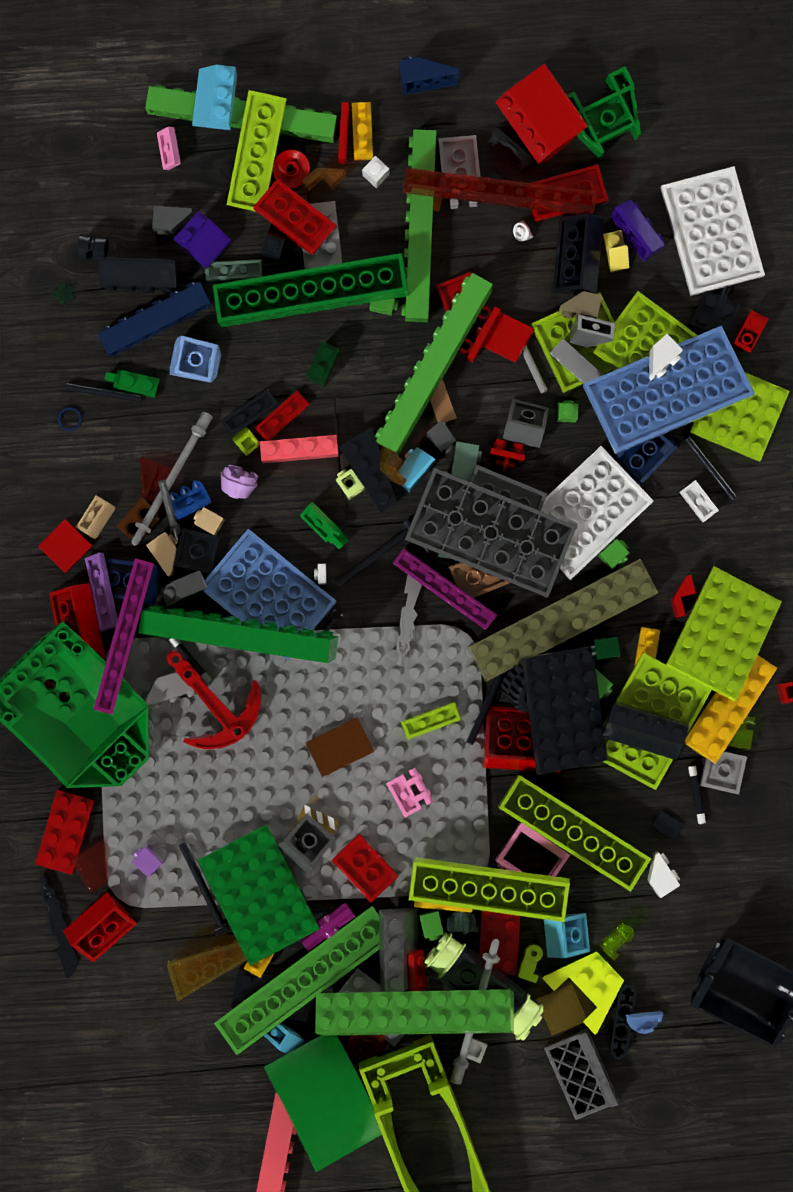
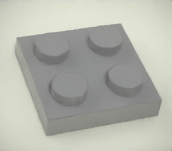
M723 752L716 764L706 758L700 786L739 795L747 757Z

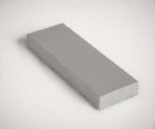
M564 339L550 352L558 362L583 384L603 376L599 370Z

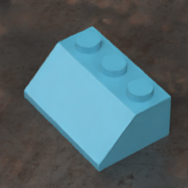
M213 65L199 69L192 126L224 130L231 129L237 81L236 67Z

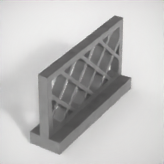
M588 1028L544 1047L575 1120L607 1107L612 1108L618 1105V1096ZM578 1039L581 1046L579 1052L568 1048L571 1041ZM556 1047L564 1050L561 1060L553 1057L550 1050ZM566 1051L577 1056L574 1065L563 1061ZM579 1057L588 1061L587 1070L576 1066ZM561 1064L572 1068L569 1078L560 1074ZM574 1070L585 1074L582 1083L571 1079ZM587 1075L595 1078V1088L584 1084ZM569 1082L580 1086L577 1095L568 1092L567 1086ZM582 1088L593 1092L589 1101L579 1097ZM597 1093L603 1096L605 1103L600 1105L593 1103L594 1094ZM577 1100L588 1104L585 1111L577 1112L575 1108Z

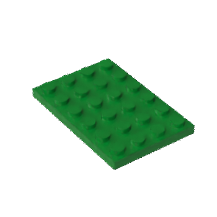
M267 824L197 860L250 966L319 930Z

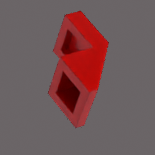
M691 575L683 578L671 598L675 618L686 616L681 597L696 593Z

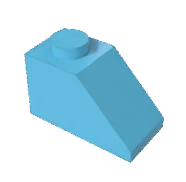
M282 1022L264 1035L279 1051L284 1053L293 1051L305 1041L295 1030Z

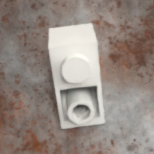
M668 334L650 350L649 379L651 381L655 377L661 378L667 372L666 368L670 364L674 366L681 359L680 354L683 350Z
M656 851L652 856L648 881L658 897L662 898L680 886L678 883L680 878L674 869L671 871L667 866L669 861L663 853L660 855Z

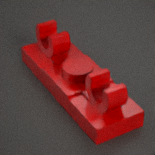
M483 306V310L488 315L484 317L479 314L478 319L486 321L483 327L479 326L474 336L477 338L474 344L471 340L465 339L464 342L469 345V349L460 348V352L468 354L467 360L472 363L501 311L497 307H494L491 312L488 306Z

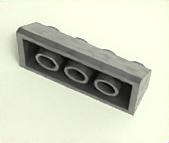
M418 908L379 910L380 987L384 992L410 989L407 954L418 949Z

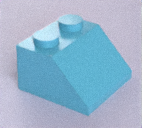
M418 447L415 450L410 449L405 455L406 460L402 465L398 463L392 470L394 473L392 478L409 493L435 463V459Z
M586 913L567 914L565 922L544 919L547 956L549 958H568L590 952Z

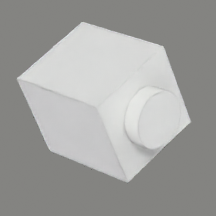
M376 156L362 169L363 177L376 189L389 176V168Z

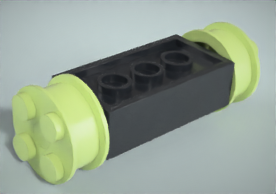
M445 932L440 938L437 947H433L427 954L428 957L424 961L425 967H430L437 972L440 981L452 991L478 990L486 960L465 943L460 944L452 937V933L447 934ZM493 966L486 990L510 989L514 992L515 1039L524 1041L530 1033L529 1029L533 1025L537 1026L541 1021V1014L544 1011L543 1005H537L533 1002L525 990Z

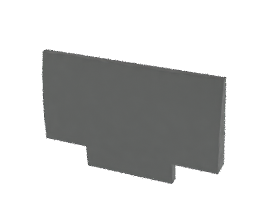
M479 465L475 466L469 482L433 468L405 540L548 598L577 526L541 512L547 493Z

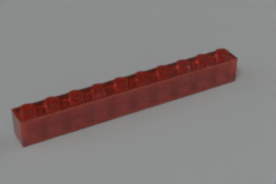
M406 168L402 193L570 214H593L597 191Z

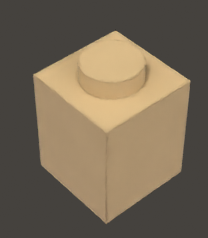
M204 507L202 510H198L193 518L196 520L194 522L196 526L214 536L217 535L225 521L224 518Z

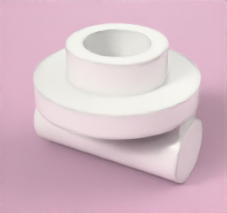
M524 220L515 224L513 234L518 241H528L533 238Z

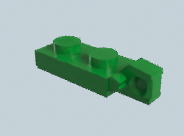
M117 370L116 374L106 372L105 380L114 383L113 387L118 388V390L156 398L160 381L158 378L123 370Z
M313 502L300 514V517L325 542L333 543L338 549H341L348 542L342 531Z

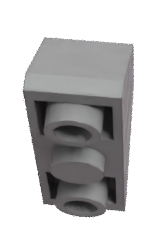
M172 673L156 679L145 699V703L148 706L150 705L152 709L162 706V701L169 700V703L181 700L180 696L187 694L188 697L197 695V693L177 673Z

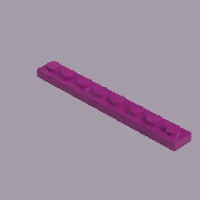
M136 558L134 560L93 710L113 715L154 563Z

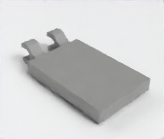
M476 135L439 138L444 195H450V208H458L457 194L468 193L469 207H477L476 192H482Z

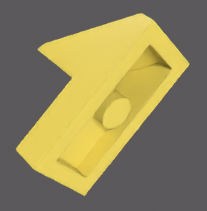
M622 230L603 234L602 237L610 272L629 269L628 246L624 243Z

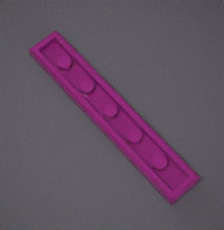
M403 548L393 562L395 566L483 629L487 630L496 618L497 614L405 548Z

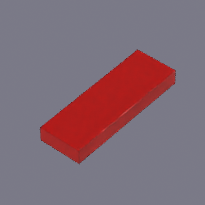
M342 102L339 164H345L347 160L350 108L349 104Z
M297 390L259 423L255 429L266 441H270L309 407L310 404Z

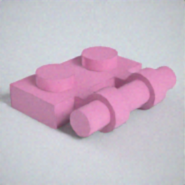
M415 768L408 771L412 777L411 779L406 780L402 774L386 783L404 817L422 809L418 801L424 799L426 805L434 802L430 796V790L426 789L422 781V775L418 774ZM414 783L420 792L416 796L410 788Z

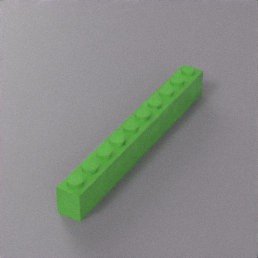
M161 85L149 86L145 107L147 114L193 121L196 91L190 93L184 92L180 88H173L171 90ZM234 97L231 127L241 129L246 101H241L237 97ZM286 105L280 135L334 143L337 115L329 111L318 113L310 108L299 110L294 106Z
M413 130V136H409V147L413 148V152L408 156V166H412V173H408L407 185H411V192H407V203H410V211L406 210V222H409V229H405V241H409L408 248L404 249V259L408 260V267H405L409 296L406 297V304H402V316H405V322H428L436 130Z

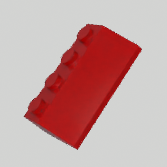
M90 583L69 586L49 593L56 626L62 621L65 622L105 659V649L102 644Z

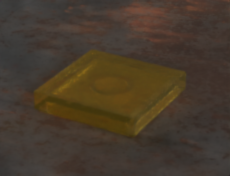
M572 984L536 999L539 1005H543L544 1011L542 1014L552 1036L579 1025L586 1019Z

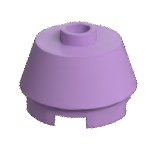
M229 465L228 468L225 467L224 471L221 472V490L235 499L248 498L258 485L256 482L258 476L252 471L249 474L242 470V467Z

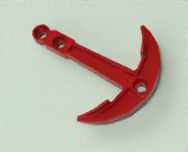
M172 650L167 654L168 663L175 667L176 673L188 686L193 688L223 726L221 730L213 735L207 733L198 737L184 738L183 742L200 749H221L241 740L250 731L258 717L261 694L257 680L252 682L250 693L244 703L246 707L238 716H235L200 679L198 672L187 660L183 659L179 651ZM174 656L179 657L177 662H172ZM186 671H191L189 677L184 676ZM236 728L241 729L240 733L235 734L234 730Z

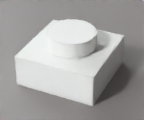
M318 564V569H314V580H318L319 585L326 584V564Z
M472 1038L467 1058L481 1063L487 1043Z

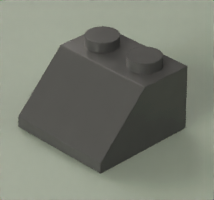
M512 399L503 439L540 448L549 408Z
M305 814L278 844V847L300 868L307 872L313 868L336 839L311 816Z

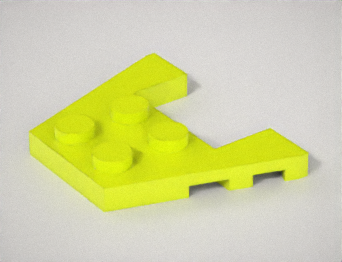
M597 951L542 978L554 991L570 978L597 1006L583 1021L595 1035L600 1029L624 982L621 976Z

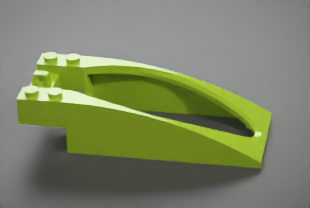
M431 1034L413 1041V1044L386 1055L378 1058L376 1055L358 1062L360 1074L373 1104L375 1118L404 1192L420 1191L403 1162L396 1142L391 1115L393 1111L392 1097L386 1080L422 1067L430 1094L433 1096L439 1093L460 1128L469 1158L472 1192H491Z

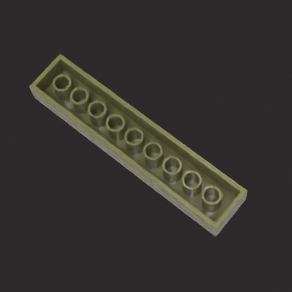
M639 559L469 646L468 649L486 682L522 662L521 658L539 655L657 594L658 591L644 564Z

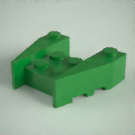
M626 67L608 74L605 82L611 95L585 108H582L575 91L567 95L588 125L577 137L598 158H601L604 154L601 144L628 131L631 132L634 140H637L641 135L634 83Z

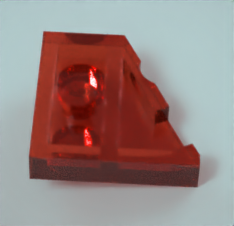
M140 457L142 467L141 482L143 484L142 498L154 502L160 492L158 481L166 480L172 468Z
M104 840L98 841L70 860L90 893L108 883Z

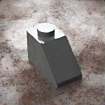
M154 206L152 229L154 233L162 237L175 234L192 219L194 212L192 208Z
M578 314L571 326L570 343L591 347L611 342L614 339L615 323Z
M442 420L427 432L426 438L440 455L444 452L448 454L455 448L453 444H455L456 440Z
M197 571L171 582L159 591L167 607L183 604L207 589L208 586L201 572Z

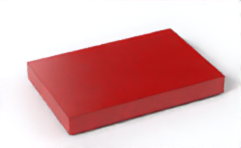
M360 833L331 860L370 903L399 877Z

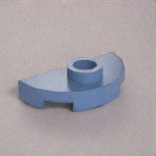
M663 1012L626 1015V1018L632 1029L638 1033L647 1034L653 1032L658 1023L662 1021Z

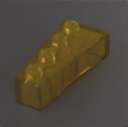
M237 940L173 959L167 963L177 1002L247 960Z

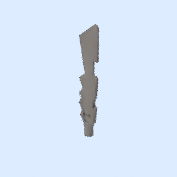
M407 575L404 593H408L406 606L402 607L401 633L400 636H397L396 665L399 666L404 665L406 653L410 650L409 643L414 638L413 631L415 626L413 622L418 614L413 608L422 584Z

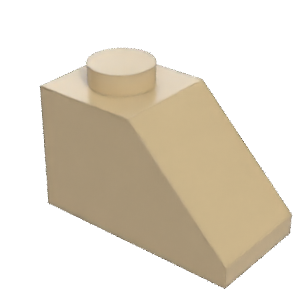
M164 532L146 546L166 575L172 577L178 549L176 544L178 542H176L172 534L168 535Z

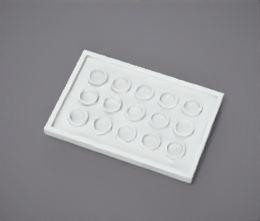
M735 167L684 179L660 187L690 296L764 277L765 273Z
M602 446L546 497L541 512L577 526L560 567V570L569 580L653 502L649 495Z

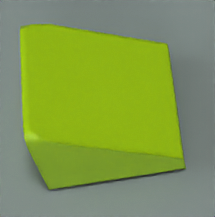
M247 427L232 438L246 456L260 446V442Z

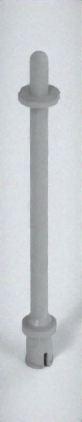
M202 412L196 425L192 426V435L166 479L168 491L197 440L205 436V430L213 419L210 414ZM161 491L158 493L142 523L136 522L135 524L138 530L132 539L134 546L139 544L145 532H151L149 525L163 502Z
M498 939L492 941L489 953H484L482 956L486 960L478 990L487 989L493 965L500 962V958L496 956L499 947ZM474 1033L465 1034L460 1055L453 1061L454 1068L450 1081L454 1084L462 1083L465 1069L469 1066L466 1058Z

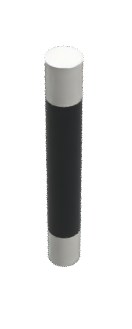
M170 639L169 641L198 672L205 684H208L212 680L211 677L178 639Z
M689 766L698 824L706 823L697 769L696 766Z

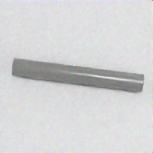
M526 345L522 354L542 394L548 391Z

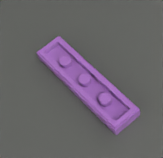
M97 553L86 557L85 563L100 632H106L116 628L118 617L104 553Z

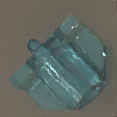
M454 911L448 917L447 931L461 932L465 935L468 932H478L479 928L476 927V918L471 912Z

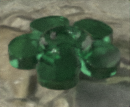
M59 283V290L53 291V297L58 298L57 302L60 305H64L66 300L68 302L74 300L72 295L74 288L71 285L66 287L64 283Z

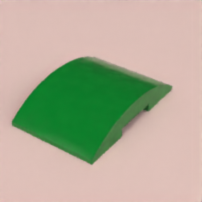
M320 1035L264 1066L315 1172L382 1135L369 1096L337 1035Z

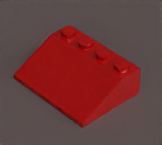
M546 64L541 65L511 87L495 102L538 164L549 161L588 127Z
M491 706L486 715L483 768L536 771L529 712H520L513 707Z

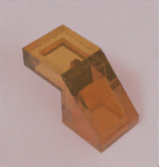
M316 168L302 180L303 186L309 191L323 179L333 190L346 178V172L344 169Z
M382 447L380 449V470L391 481L403 486L407 480L398 470L404 464V461L394 451Z

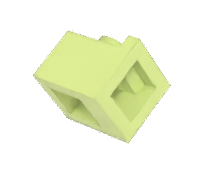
M344 469L337 474L336 482L349 500L365 490L352 469ZM351 480L353 485L351 487L346 486V481Z

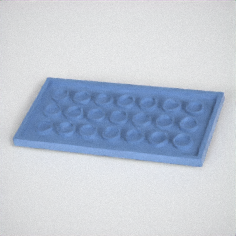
M722 326L679 343L678 345L683 350L680 354V361L674 366L670 364L666 368L667 372L661 378L655 377L652 381L649 379L648 356L583 384V388L615 454L755 394Z

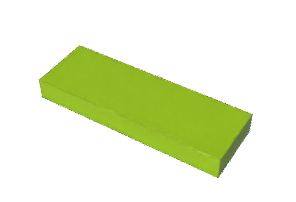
M452 702L404 720L401 724L406 738L409 740L460 721L461 717L456 703Z

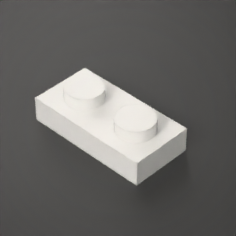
M696 480L679 492L702 523L719 511Z

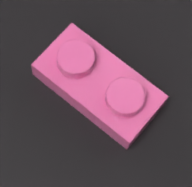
M166 127L157 132L163 170H170L180 165L181 162L174 127Z

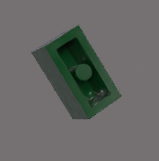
M321 342L307 373V380L325 387L340 354L339 349Z
M618 637L590 642L591 645L589 646H591V652L595 660L620 656Z

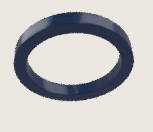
M65 408L58 415V424L65 431H74L81 425V414L75 408ZM68 410L75 411L79 416L78 424L71 429L63 427L60 421L61 415Z

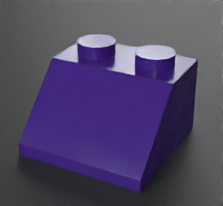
M200 211L192 217L174 238L178 246L205 269H208L232 242Z

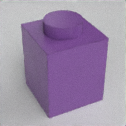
M148 846L144 849L140 847L133 854L135 859L132 863L148 878L164 863Z

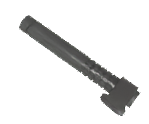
M160 480L158 484L170 524V533L175 536L177 542L181 529L175 517L166 480Z

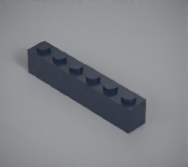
M190 283L185 287V290L181 292L175 291L169 295V298L163 301L160 299L152 303V307L146 310L142 308L136 311L134 316L120 319L117 325L103 328L98 336L108 355L112 358L211 307L212 305L201 283Z

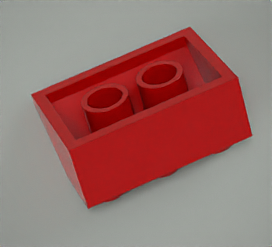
M106 892L64 929L63 932L70 945L94 963L137 923L124 907Z

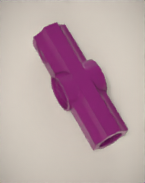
M345 902L331 914H327L316 923L319 930L300 939L301 943L308 951L312 950L324 939L327 940L337 933L340 927L355 917V914Z

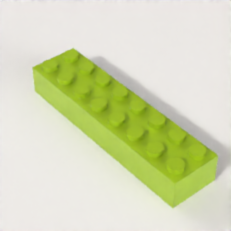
M519 774L498 805V808L630 892L651 860L650 857Z
M415 857L409 900L565 922L570 879Z

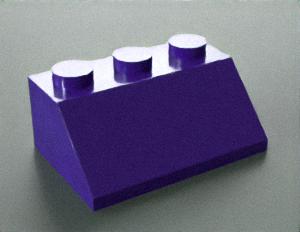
M629 200L615 207L611 219L619 230H622V234L645 263L664 248L665 241L660 233L654 231L652 222L642 215L640 206Z

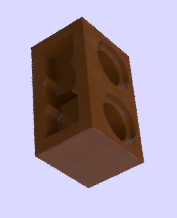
M141 498L116 527L132 540L135 534L130 533V526L136 524V522L142 523L144 520L142 513L144 510H149L151 505ZM158 511L152 519L149 528L151 526L155 527L160 521L159 517L161 514ZM145 532L141 541L147 536L148 533Z

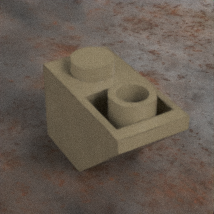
M583 291L562 304L558 313L570 319L577 317L578 314L597 319L602 295Z

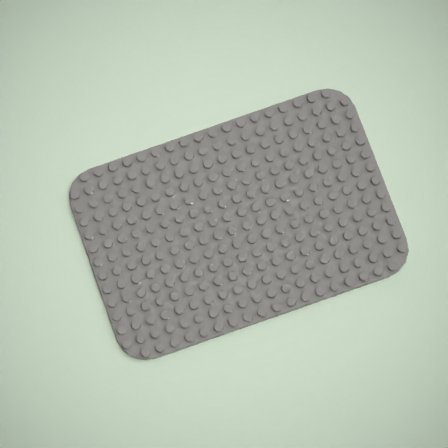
M441 624L415 626L413 631L414 638L409 643L410 650L406 653L403 666L396 665L397 636H400L401 633L400 626L330 629L329 631L333 632L334 636L339 637L336 659L329 663L290 658L287 661L284 657L179 640L211 677L212 680L206 685L235 716H238L246 707L244 703L250 693L252 682L257 680L261 694L258 717L250 731L238 742L221 749H200L184 743V738L198 737L207 733L213 735L221 730L223 726L198 695L188 697L187 694L180 696L181 700L169 703V700L162 701V706L152 709L150 705L148 706L149 760L122 786L102 787L105 874L110 889L121 901L130 906L141 908L207 905L178 846L186 842L216 905H219L197 860L266 824L278 845L288 832L305 816L304 805L310 807L311 817L336 839L313 868L307 872L281 851L305 901L366 898L331 861L359 833L399 875L378 897L409 896L415 857L488 867L490 845L486 768H483L484 722L474 744L466 743L483 706L481 672L468 649L469 646L475 644L471 637L454 626ZM314 630L315 633H322V631H323V630ZM171 638L133 639L123 679L144 701L157 678L176 673L175 667L171 666L167 661V654L172 650H177L169 641ZM109 650L105 655V661H107ZM178 656L172 658V662L179 660ZM186 671L184 673V676L189 677L191 675V671ZM452 702L456 703L461 717L460 721L407 740L401 724L402 721ZM358 717L374 752L322 777L305 742ZM236 728V729L234 730V733H235V734L240 733L241 729H240V728ZM415 768L418 774L422 775V781L426 789L430 790V796L434 802L426 805L424 799L418 801L422 809L404 817L386 783L402 774L406 780L411 779L412 777L408 771ZM415 783L410 786L415 796L420 794ZM316 811L322 813L323 824L317 821ZM328 816L334 819L335 830L329 827ZM148 846L164 861L149 878L132 863L135 859L133 854L140 847L144 849Z

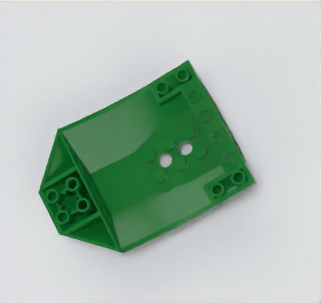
M62 621L36 642L0 679V722L21 740L66 788L122 786L149 760L148 705L122 678L113 715L93 710L106 661ZM53 679L56 685L53 688H48L45 685V681ZM68 692L70 699L63 702L59 699V694Z

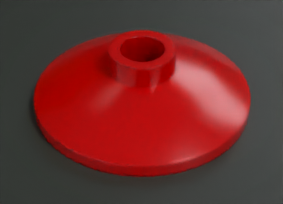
M290 149L281 152L275 158L273 164L275 180L279 179L289 188L299 187L307 180L310 165L303 153ZM291 164L292 170L287 171V166Z

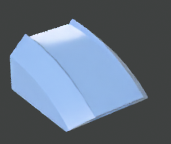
M185 336L177 337L170 365V375L212 383L217 377L221 352L219 345Z

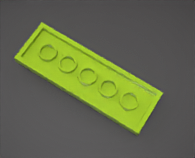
M251 90L248 91L227 205L255 211L253 206L269 189L287 101L286 98Z

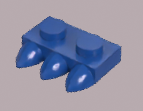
M198 480L193 481L192 491L190 488L182 486L180 490L181 496L174 492L169 494L175 516L178 520L212 503L204 485Z

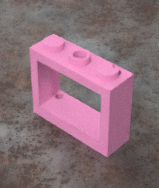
M520 822L496 857L497 867L523 872L504 859L520 833L523 832L559 857L548 873V876L556 877L570 854Z

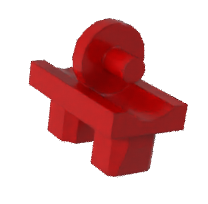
M497 439L493 448H491L489 456L504 459H497L496 465L503 466L502 472H506L507 467H515V463L508 462V460L523 463L525 459L523 444L514 443L512 452L505 451L506 441Z

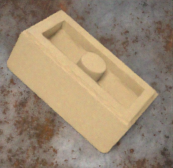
M96 495L76 528L96 539L114 512L115 506Z

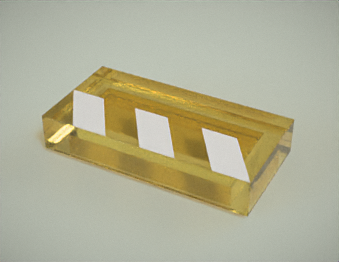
M304 804L296 823L305 814H308L333 836L339 820Z

